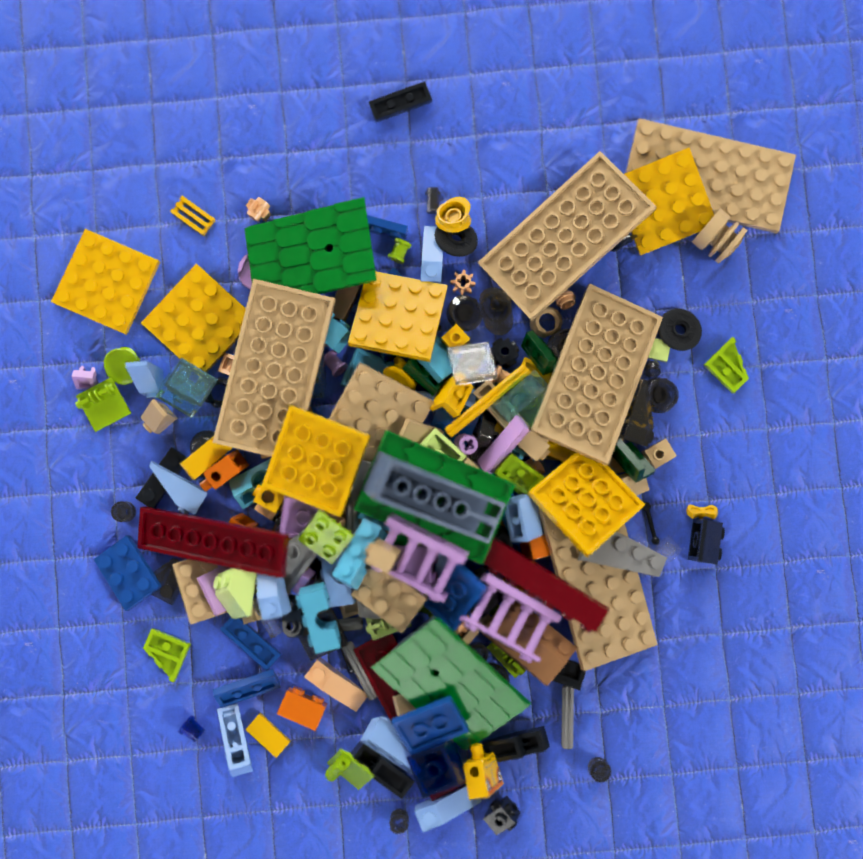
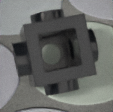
M500 338L491 344L493 347L490 348L489 358L494 366L500 365L502 368L505 366L507 369L517 363L516 359L519 356L517 352L520 350L514 341L511 342L509 338L505 340ZM506 348L508 354L503 355L501 349Z
M506 796L501 800L497 798L489 805L483 820L497 836L506 829L508 831L512 830L518 824L517 819L521 812L517 805Z

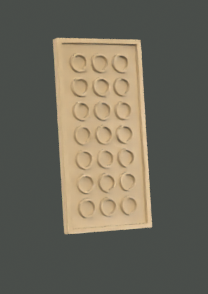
M638 119L626 173L689 147L714 214L721 208L731 216L728 221L729 223L734 224L738 222L742 226L776 234L780 231L796 154Z
M599 151L479 260L478 264L522 312L533 321L657 208L644 193Z
M253 279L212 443L272 457L289 406L294 405L309 411L336 301L335 298Z
M589 283L530 431L603 465H608L663 317Z
M359 362L329 419L371 435L362 460L372 462L385 430L399 435L406 418L423 423L434 401ZM283 502L279 508V511L281 512L283 508ZM346 506L342 515L344 518H346ZM358 519V526L362 521L361 519Z
M538 506L555 574L610 608L596 633L593 631L591 633L586 632L579 627L580 623L574 619L572 621L568 620L573 642L577 647L576 653L581 670L587 671L657 646L639 574L624 569L577 560L581 551ZM624 524L620 529L617 530V532L628 537L626 526Z

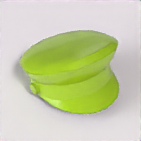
M129 347L113 349L104 358L105 372L117 384H130L133 380L126 369L125 363L139 362L140 358Z

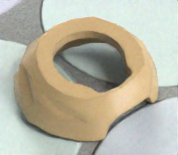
M547 307L533 321H529L530 329L541 338H546L560 331L563 323L562 315L553 307ZM543 314H551L554 317L555 328L553 330L546 331L541 327L539 320Z

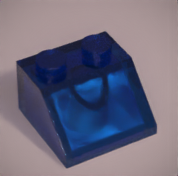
M453 738L406 757L422 798L460 786L466 780L464 765Z

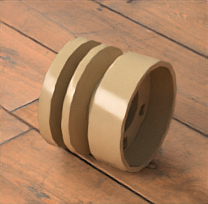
M721 208L692 240V243L701 250L710 244L712 249L708 254L709 257H712L718 251L720 254L715 259V262L718 264L736 250L748 231L743 227L736 234L734 231L739 225L738 222L734 223L731 227L726 226L731 216Z

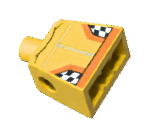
M482 743L472 744L469 746L472 757L464 762L469 799L489 797L504 784L496 757L493 752L484 753Z

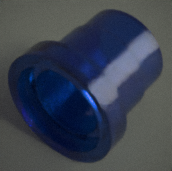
M191 715L180 727L178 733L184 734L195 742L205 729Z

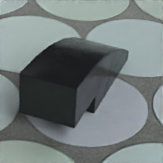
M544 726L480 742L482 743L484 753L493 752L497 762L519 759L525 755L545 752L550 747Z
M361 741L351 752L353 759L368 767L370 773L374 775L373 779L401 799L415 782L405 771Z

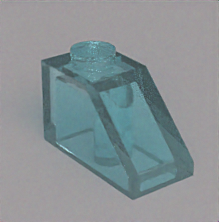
M529 375L507 394L495 408L509 423L545 389L532 375Z

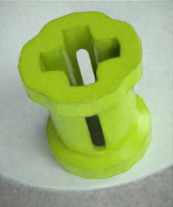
M395 238L394 247L387 257L394 262L404 264L406 252L412 245L403 239Z

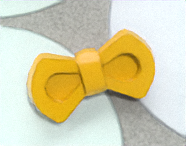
M690 504L686 509V514L692 519L696 517L703 519L705 516L715 519L718 515V509L714 505L697 507Z

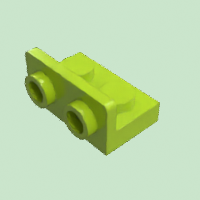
M512 452L495 470V476L516 484L514 491L518 494H528L532 488L544 479L540 472Z

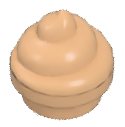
M567 289L555 302L561 309L566 310L575 305L576 296L574 292Z

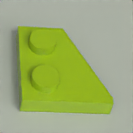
M731 337L704 364L732 394L749 379L746 369L743 367L741 354H738L734 337Z
M152 628L143 649L149 656L153 657L156 665L162 668L169 676L168 679L174 683L191 643Z

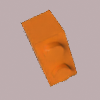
M289 687L277 715L316 731L328 703L324 702L325 699L313 694V696L305 694V690L300 687Z

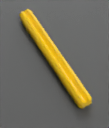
M524 364L517 368L445 428L446 433L450 437L456 435L530 373L529 369Z

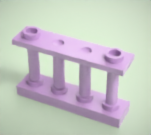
M392 512L385 525L389 526L390 530L385 542L393 545L397 535L401 533L408 536L409 542L397 566L394 565L389 574L428 594L431 600L444 603L449 593L443 591L455 565L459 563L464 564L469 552ZM422 543L428 546L427 549L429 551L415 576L405 571V568L416 545ZM441 553L447 556L448 562L434 586L424 581V578L436 554ZM370 565L372 569L378 572H382L381 570Z
M483 573L480 581L488 589L480 598L471 617L461 616L459 620L465 622V628L473 632L479 630L520 653L519 658L528 663H531V661L540 662L541 658L534 655L533 652L547 624L551 622L559 623L562 616L491 574ZM497 591L503 594V601L488 629L479 624L478 621L492 593ZM515 601L521 605L520 609L522 610L506 639L496 632L511 603L513 604ZM534 612L540 615L538 618L540 621L526 649L515 644V641L528 615Z

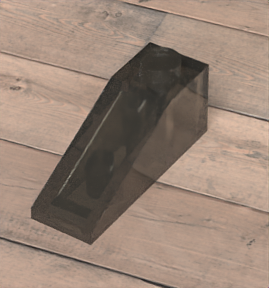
M640 379L619 438L647 447L654 437V425L647 380Z

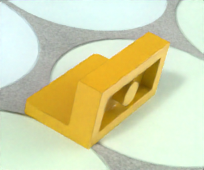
M461 373L445 380L433 400L434 404L429 409L434 411L443 407L453 418L459 416L474 386Z

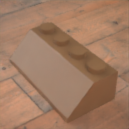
M515 601L513 604L511 603L496 632L506 639L522 610L519 603ZM497 611L485 625L486 628L489 629ZM534 612L528 615L515 641V644L526 649L540 621L538 619L539 616ZM547 624L533 652L541 660L540 662L531 661V663H528L519 658L520 653L482 633L546 687L577 649L574 644Z

